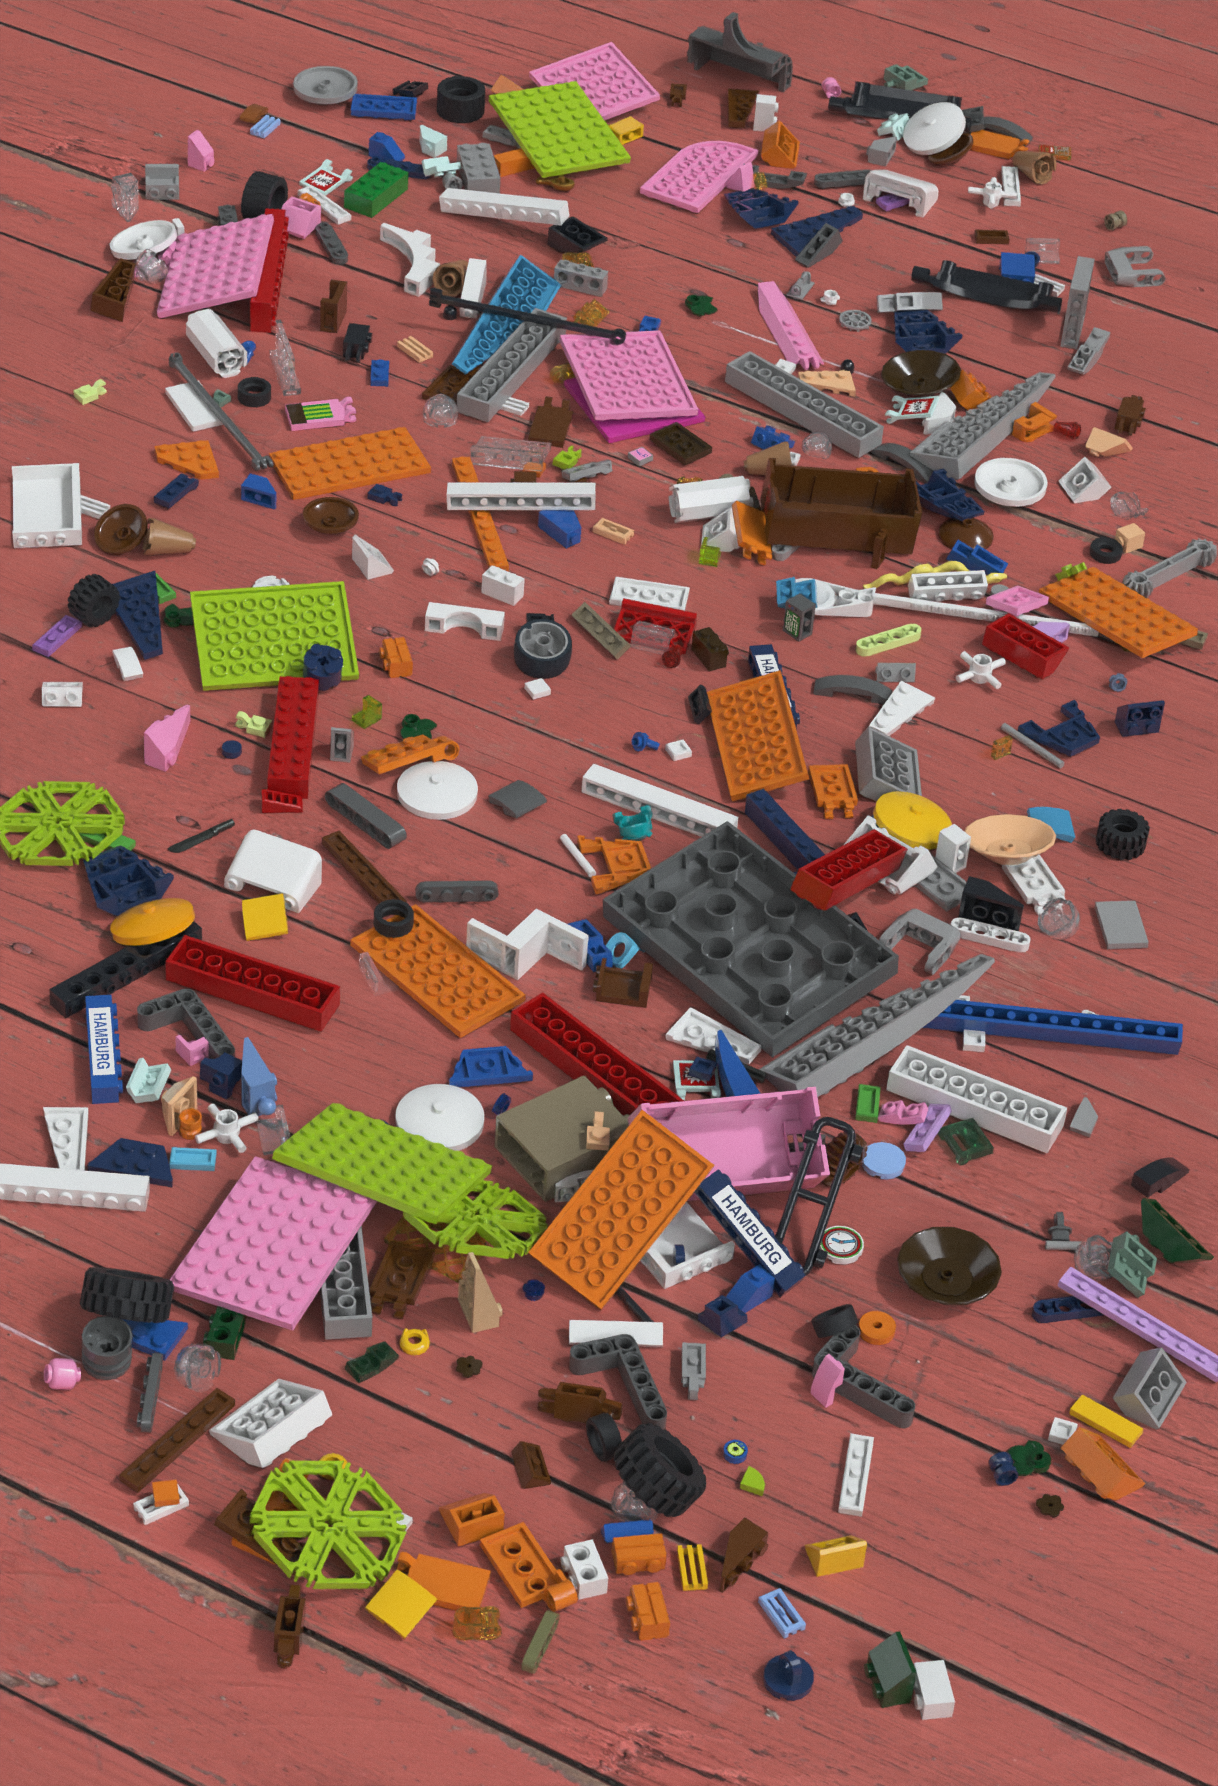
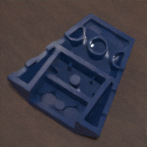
M755 188L744 192L736 191L724 194L725 199L738 215L755 229L785 223L799 204L798 200L789 201L788 197L780 199L777 194L768 195V192Z
M929 310L894 311L895 342L905 352L933 350L946 354L962 339V334L955 333V329L952 327H946V323L938 321L939 318Z
M944 468L933 471L926 484L920 485L916 481L921 506L932 512L960 521L981 516L985 513L972 497L965 496L966 491L963 488L959 489L952 477L948 478L946 476L947 471Z
M121 845L101 852L93 860L92 857H89L88 862L83 859L97 908L115 916H119L124 911L139 904L161 899L174 879L173 874H165L162 868L151 866L148 860L139 859L137 854Z

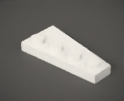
M901 681L869 727L890 736L902 724L912 720L914 715L920 714L924 711L925 707L931 706L935 701V697Z
M691 1007L666 1033V1040L708 1052L710 1049L715 1050L717 1031L722 1030L740 1061L745 1064H750L761 1052L760 1044Z
M43 1107L58 1168L85 1171L88 1107Z

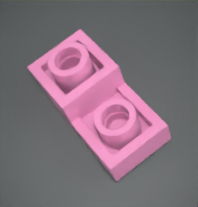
M902 1100L889 1101L882 1104L878 1119L881 1122L900 1125L924 1123L928 1107L925 1102L910 1104L905 1107Z
M830 1354L826 1355L820 1364L810 1392L825 1408L833 1404L835 1388L842 1385L845 1370L843 1365Z

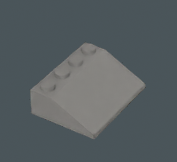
M868 726L855 741L859 793L874 801H877L882 795L894 791L910 792L922 796L917 750Z

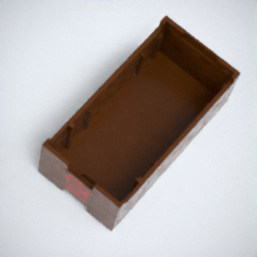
M776 458L768 459L760 497L762 512H764L766 520L765 534L767 544L873 552L875 537L884 528L888 530L886 553L913 554L922 516L913 469L906 468L905 474L779 465L775 464Z

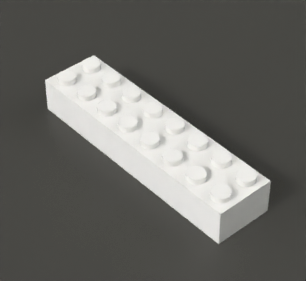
M906 1045L889 1071L886 1090L918 1103L925 1102L927 1106L930 1103L950 1104L951 1116L1045 1153L1049 1152L1064 1127L1067 1107Z

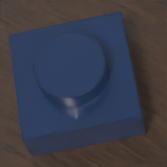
M696 1057L689 1069V1076L710 1081L716 1071L717 1062Z

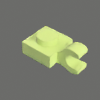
M99 379L92 387L88 384L73 390L74 397L83 405L99 399L98 395H103L107 392L102 387L106 383Z
M239 711L236 715L238 720L235 726L246 728V733L265 738L272 727V720L256 715L250 718L242 711Z

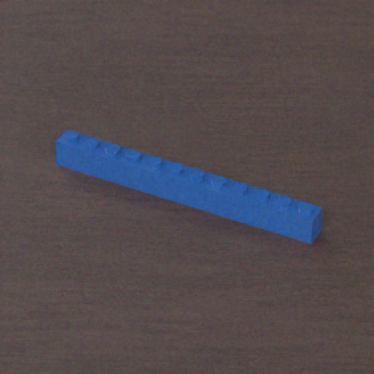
M955 1000L923 1027L964 1032V1029L985 1031L987 1035L1175 1055L1179 1054L1183 1035V1024L964 1000Z

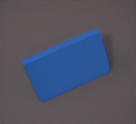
M651 1520L608 1523L604 1524L601 1528V1534L606 1543H612L615 1537L654 1534L653 1522Z

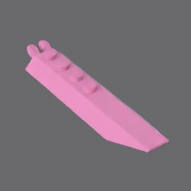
M774 281L758 283L759 312L786 360L796 365L798 363L801 364L804 370H809V363L812 364L814 369L819 368V362L824 365L794 309Z

